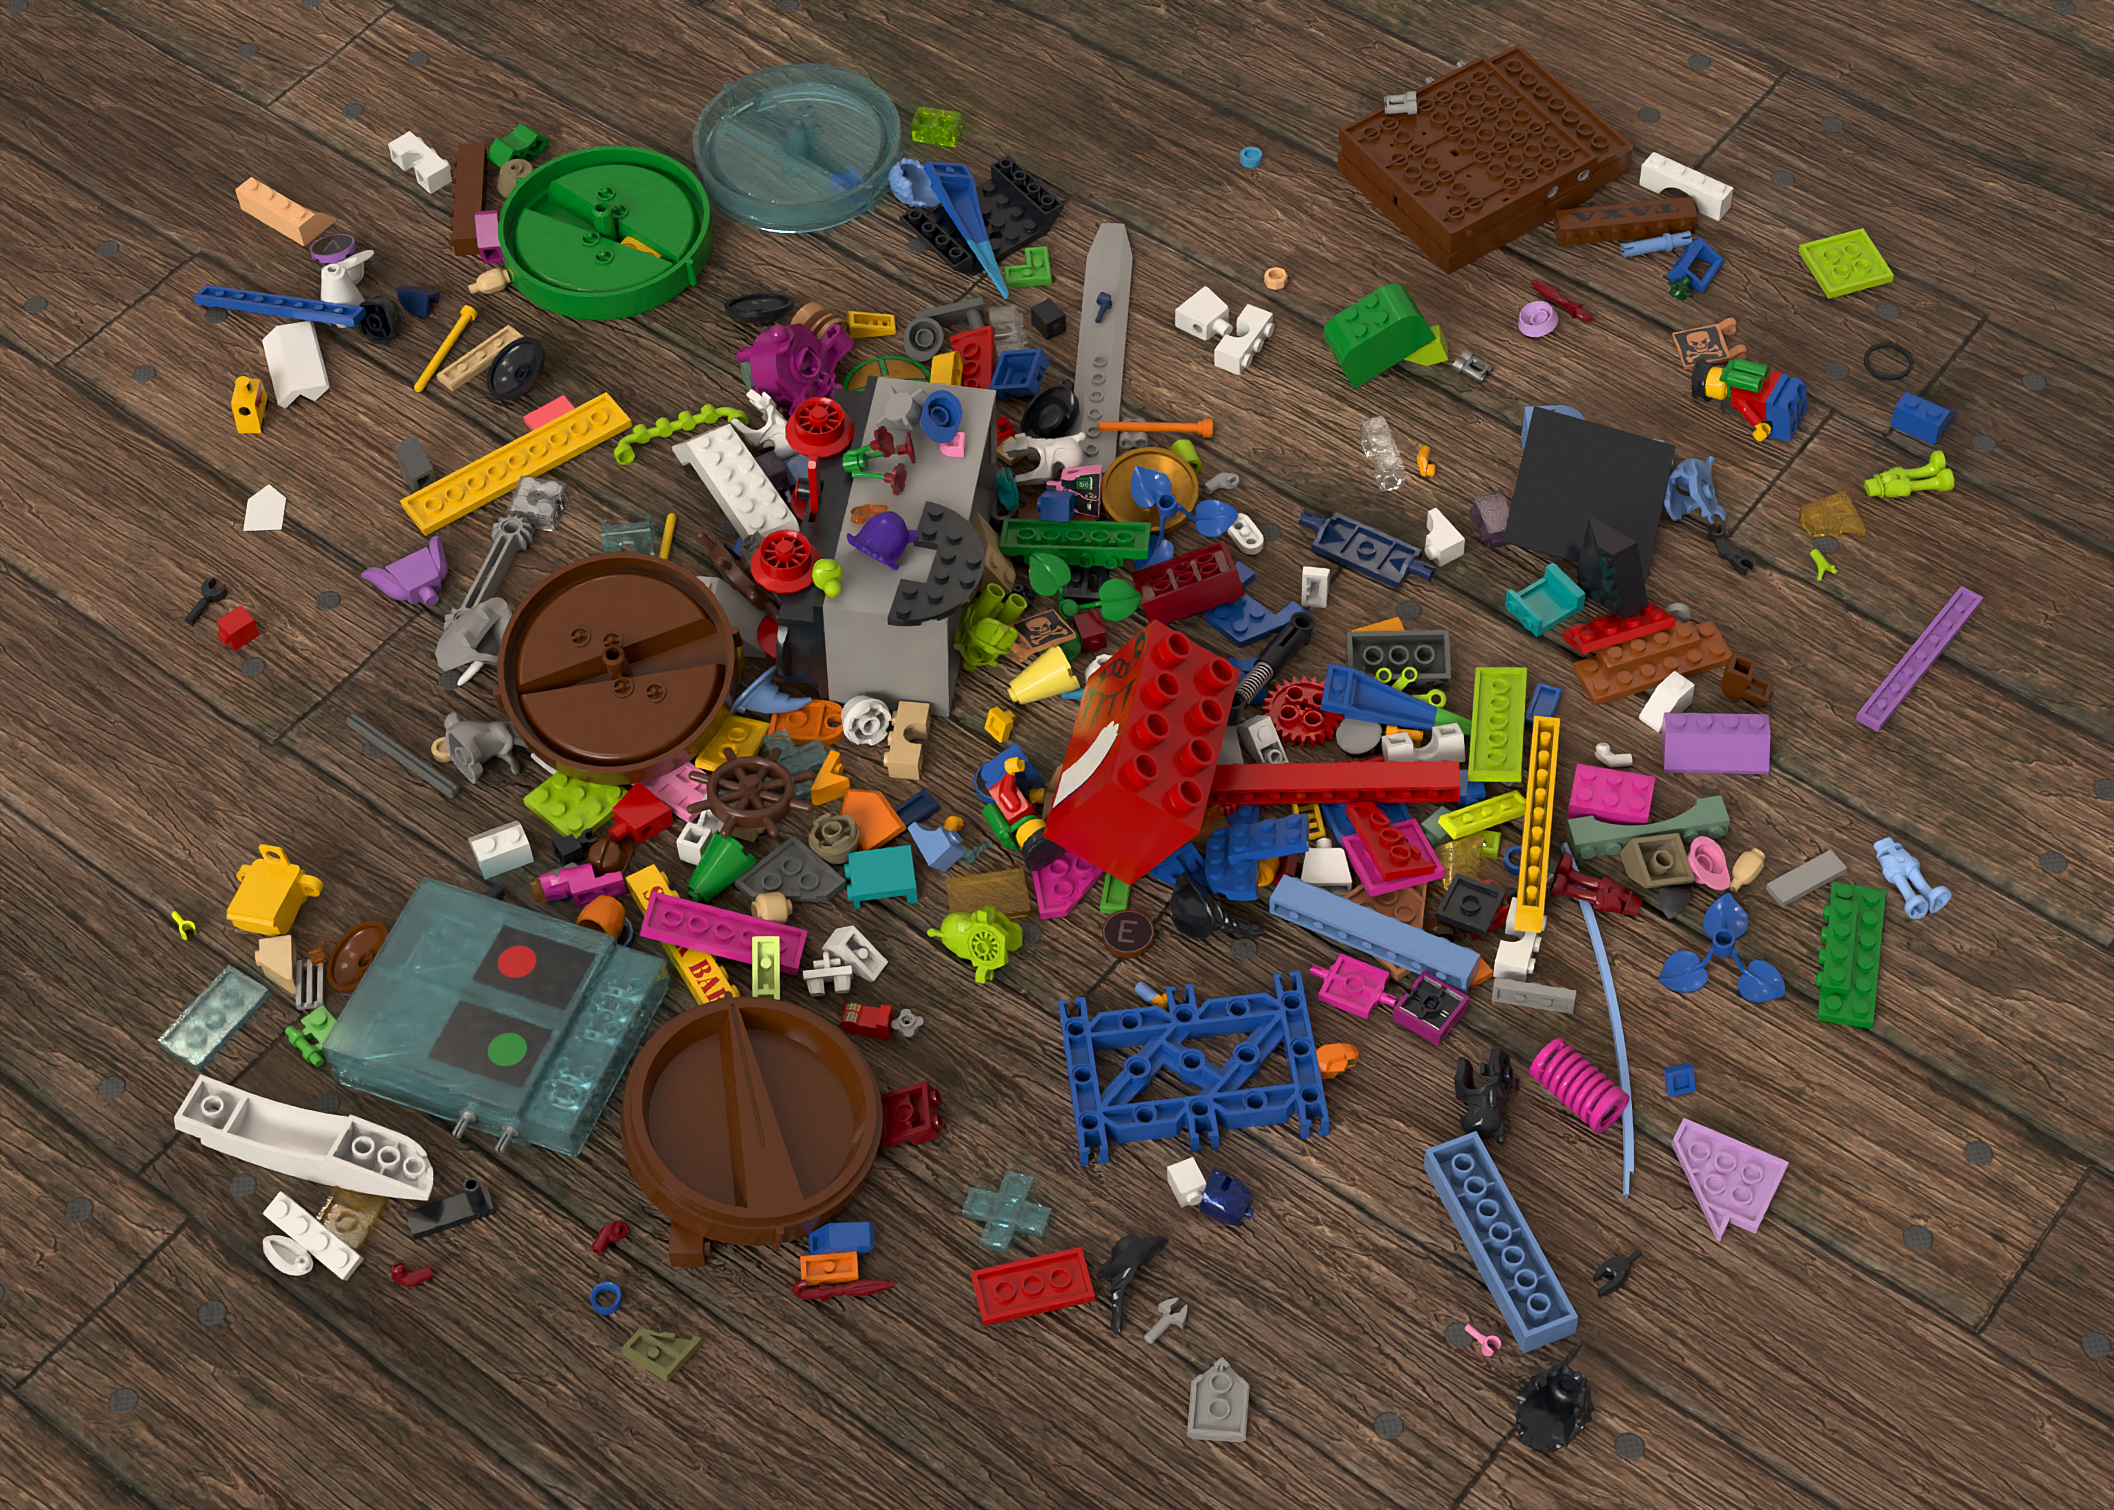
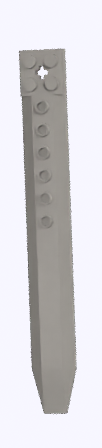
M1101 223L1087 254L1074 394L1079 400L1080 414L1074 429L1069 435H1078L1080 432L1085 433V440L1079 441V446L1083 452L1082 466L1102 465V479L1108 467L1116 460L1118 431H1100L1097 428V424L1101 421L1119 422L1133 255L1125 224ZM1101 292H1105L1111 295L1112 307L1106 309L1101 322L1096 323L1095 319L1100 310V305L1096 303V300Z

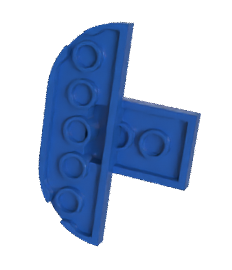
M1241 805L1238 807L1237 812L1226 815L1214 824L1207 837L1205 876L1210 890L1215 894H1218V892L1225 894L1229 900H1257L1259 860L1309 851V818L1307 813L1301 815L1292 814L1284 818L1261 821L1262 811L1260 805Z

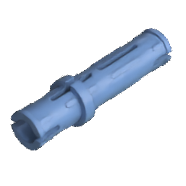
M1690 231L1672 235L1665 233L1661 237L1622 243L1621 251H1624V253L1621 254L1623 258L1661 250L1668 252L1672 248L1689 245L1692 242V238H1689L1691 233Z

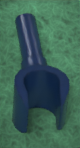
M1101 292L1096 300V303L1100 305V310L1095 319L1096 323H1100L1106 309L1112 307L1111 295L1105 292Z

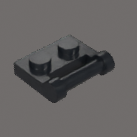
M1068 565L1071 579L1066 585L1062 586L1064 600L1071 599L1077 604L1101 601L1098 592L1103 583L1106 582L1110 569L1105 566L1083 568L1080 565ZM1090 572L1097 573L1095 592H1088Z

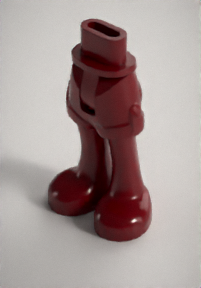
M1567 852L1562 854L1549 888L1550 896H1568L1592 903L1593 908L1600 911L1619 913L1620 915L1628 913L1637 916L1642 898L1633 895V890L1629 889L1628 891L1627 888L1609 877L1599 879L1576 871L1572 866V855ZM1572 884H1576V885L1585 887V888L1590 889V890H1592V891H1589V890H1585V889L1576 887V886H1574V885H1572Z

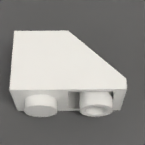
M1257 715L1236 726L1246 750L1257 764L1289 763L1270 716Z

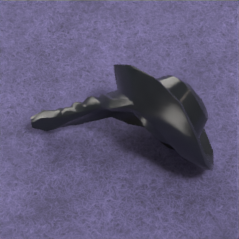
M1066 379L1062 381V385L1049 386L1033 398L1020 423L1021 433H1025L1026 437L1029 436L1035 439H1055L1066 437L1074 429L1080 409L1079 400L1072 391L1074 390V384L1071 380Z
M1185 872L1179 875L1173 888L1170 914L1173 924L1180 933L1191 939H1206L1216 930L1226 933H1243L1252 938L1260 937L1263 934V928L1258 925H1251L1229 916L1225 912L1222 903L1192 876Z
M1138 1233L1129 1234L1118 1240L1111 1248V1257L1101 1266L1097 1277L1111 1279V1297L1109 1300L1112 1304V1320L1110 1329L1114 1334H1121L1123 1329V1294L1125 1287L1132 1280L1138 1268L1149 1263L1154 1256L1158 1255L1168 1245V1239L1161 1236L1144 1237Z

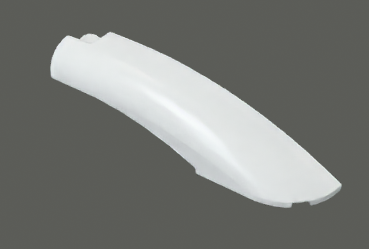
M200 1074L174 1116L175 1129L201 1138L202 1145L294 1177L342 1189L404 1199L428 1201L432 1192L433 1168L426 1152L418 1143L401 1133L351 1114L349 1117L294 1107L248 1093Z

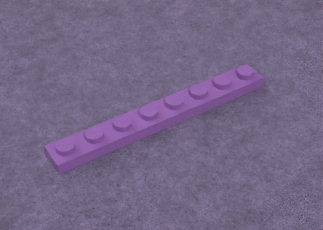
M1961 586L1857 713L1856 720L1879 732L1980 607L1984 597Z

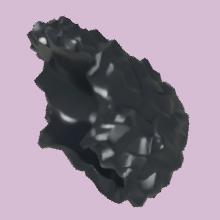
M1564 1362L1555 1364L1549 1370L1541 1371L1538 1375L1532 1376L1530 1383L1521 1387V1393L1517 1395V1411L1515 1412L1517 1422L1515 1427L1521 1442L1526 1447L1531 1446L1533 1451L1542 1450L1545 1454L1549 1450L1555 1452L1558 1449L1567 1447L1585 1429V1424L1592 1421L1591 1412L1595 1410L1591 1401L1590 1386L1587 1384L1585 1374L1581 1371H1573Z

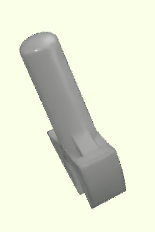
M1172 1298L1161 1302L1158 1305V1311L1163 1313V1316L1144 1335L1145 1341L1153 1344L1172 1324H1177L1183 1329L1187 1320V1304L1179 1313L1171 1315V1310L1179 1304V1298Z

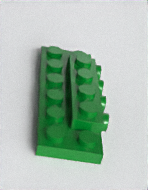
M1004 518L999 550L1003 555H1024L1025 564H1030L1029 557L1031 555L1046 553L1059 557L1067 565H1080L1083 568L1105 566L1108 569H1113L1116 566H1123L1124 558L1133 560L1148 559L1151 523L1076 520L1060 522L1040 519Z
M1832 882L1829 904L1824 905L1822 920H1827V926H1822L1820 942H1825L1824 948H1820L1818 955V964H1822V971L1817 970L1815 986L1820 987L1817 1011L1818 1021L1872 1029L1886 890Z

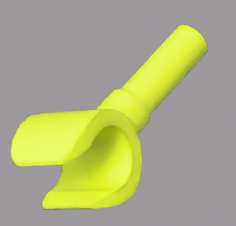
M177 911L171 914L179 924V931L184 940H187L186 930L191 929L197 934L193 922L184 921Z

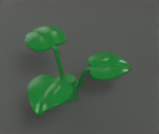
M1039 553L1029 557V582L1032 589L1042 596H1052L1058 590L1059 598L1054 610L1067 624V620L1076 616L1078 610L1101 606V614L1104 619L1120 621L1129 617L1140 603V593L1127 582L1120 579H1111L1103 583L1098 592L1101 601L1077 605L1074 600H1064V590L1061 586L1066 585L1071 579L1068 565L1059 557L1051 554ZM1075 630L1073 631L1076 633V638L1058 644L1068 662L1076 658L1081 650V639Z

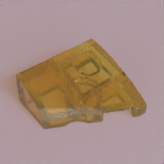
M1844 491L1806 504L1800 508L1798 520L1810 536L1822 537L1830 535L1842 537L1843 533H1858L1859 538L1866 536L1862 520Z
M1483 835L1455 840L1433 848L1445 869V878H1441L1445 891H1447L1456 873L1479 881L1478 872L1482 868L1483 860L1480 858L1482 846L1486 845V839Z

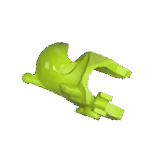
M985 906V910L979 909L972 914L966 912L950 913L944 918L940 930L930 928L927 934L929 937H941L942 943L950 951L956 953L960 958L971 960L973 966H978L975 982L985 984L987 979H994L993 969L1009 963L1007 950L1014 952L1022 946L1023 930L1018 923L1010 922L1004 913L996 912L995 907Z

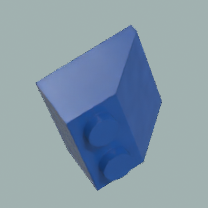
M1905 392L1895 406L1891 427L1935 446L1955 418L1957 412L1917 394Z

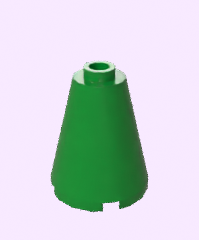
M716 830L686 886L689 890L687 895L697 903L701 901L704 903L709 902L733 884L735 880L754 868L757 864L756 859L751 853L746 856L742 850L744 847L733 837L723 838L719 830Z

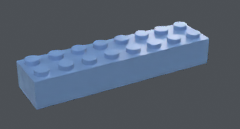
M1477 1131L1426 1149L1424 1169L1523 1354L1575 1334L1578 1316Z

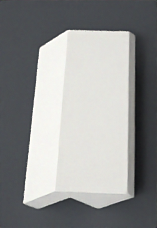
M312 321L276 326L262 340L278 406L286 409L300 394L316 401L330 387Z

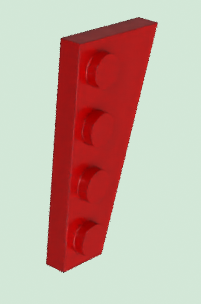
M989 325L950 336L949 339L953 345V351H958L962 358L963 386L989 389L995 372V329L993 326Z
M1372 801L1346 805L1345 813L1384 881L1434 873L1435 865L1430 860L1425 861L1421 857L1422 852L1416 846L1411 847L1405 841L1406 836L1400 830H1396L1390 825L1391 821Z

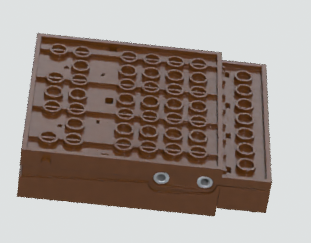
M1519 44L1490 59L1483 55L1467 64L1459 61L1456 65L1458 67L1456 70L1436 80L1432 77L1426 78L1425 82L1427 84L1414 90L1416 91L1417 114L1408 115V112L1385 114V106L1339 129V143L1342 145V149L1338 152L1337 170L1448 275L1554 219L1555 210L1573 209L1592 199L1595 189L1630 171L1633 144Z

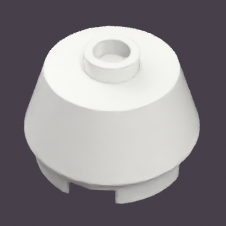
M864 695L850 699L844 705L841 713L844 734L851 742L857 745L869 743L871 746L879 743L888 734L886 729L889 721H892L889 709L884 702Z

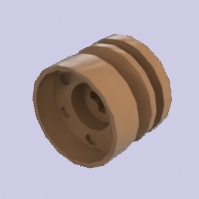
M817 302L808 303L799 309L790 323H801L807 328L810 327L819 341H821L825 330L833 324L840 325L849 336L851 334L850 325L847 321L841 319L836 314H832L829 309Z

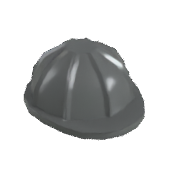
M928 317L916 318L909 323L904 335V347L909 358L917 362H924L931 359L939 351L944 339L943 330L939 323Z

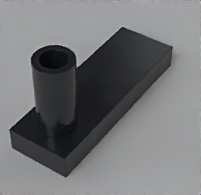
M469 1177L463 1182L465 1193L407 1211L406 1215L414 1240L496 1214L487 1185L481 1187L477 1178Z

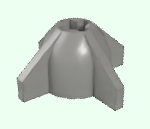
M889 386L887 389L891 398L885 405L884 415L876 420L875 424L878 427L884 426L886 429L902 428L911 431L920 421L927 394L921 388L911 395L906 392L897 393L892 386Z

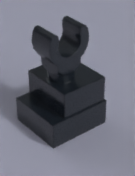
M591 828L585 829L577 839L573 834L564 838L559 834L551 838L553 853L563 866L572 862L577 864L584 860L582 849H590L598 841V837L588 839L593 836Z

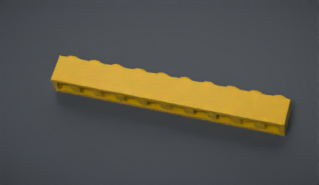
M1534 716L1514 930L1541 933L1560 718Z

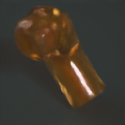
M868 503L854 507L851 510V522L863 524L865 516L873 517L878 513L886 512L887 506Z

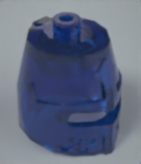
M1214 1167L1207 1181L1199 1211L1218 1222L1240 1227L1245 1218L1250 1220L1254 1214L1255 1209L1251 1208L1254 1194L1240 1180L1236 1178L1231 1179L1227 1173Z

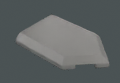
M1223 1357L1217 1360L1214 1366L1205 1373L1199 1374L1191 1381L1187 1436L1192 1439L1243 1442L1246 1440L1250 1385L1230 1367V1364Z

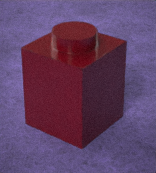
M1097 610L1073 616V629L1080 636L1083 654L1107 648L1106 630Z

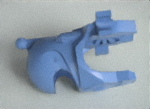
M1713 456L1707 457L1706 462L1697 458L1686 459L1678 464L1670 475L1664 504L1672 520L1677 521L1683 515L1699 507L1702 510L1701 515L1703 517L1707 516L1710 524H1713L1715 521L1713 514L1720 515L1722 520L1726 519L1727 513L1724 508L1717 505L1715 487L1712 483L1713 475L1711 469L1712 464L1715 462ZM1675 485L1681 490L1690 492V496L1681 495L1676 490Z

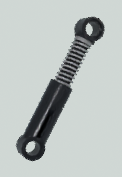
M1295 612L1291 616L1289 624L1255 661L1254 668L1236 687L1227 726L1239 724L1248 704L1263 686L1278 675L1301 647L1309 644L1315 626L1313 616L1306 612Z

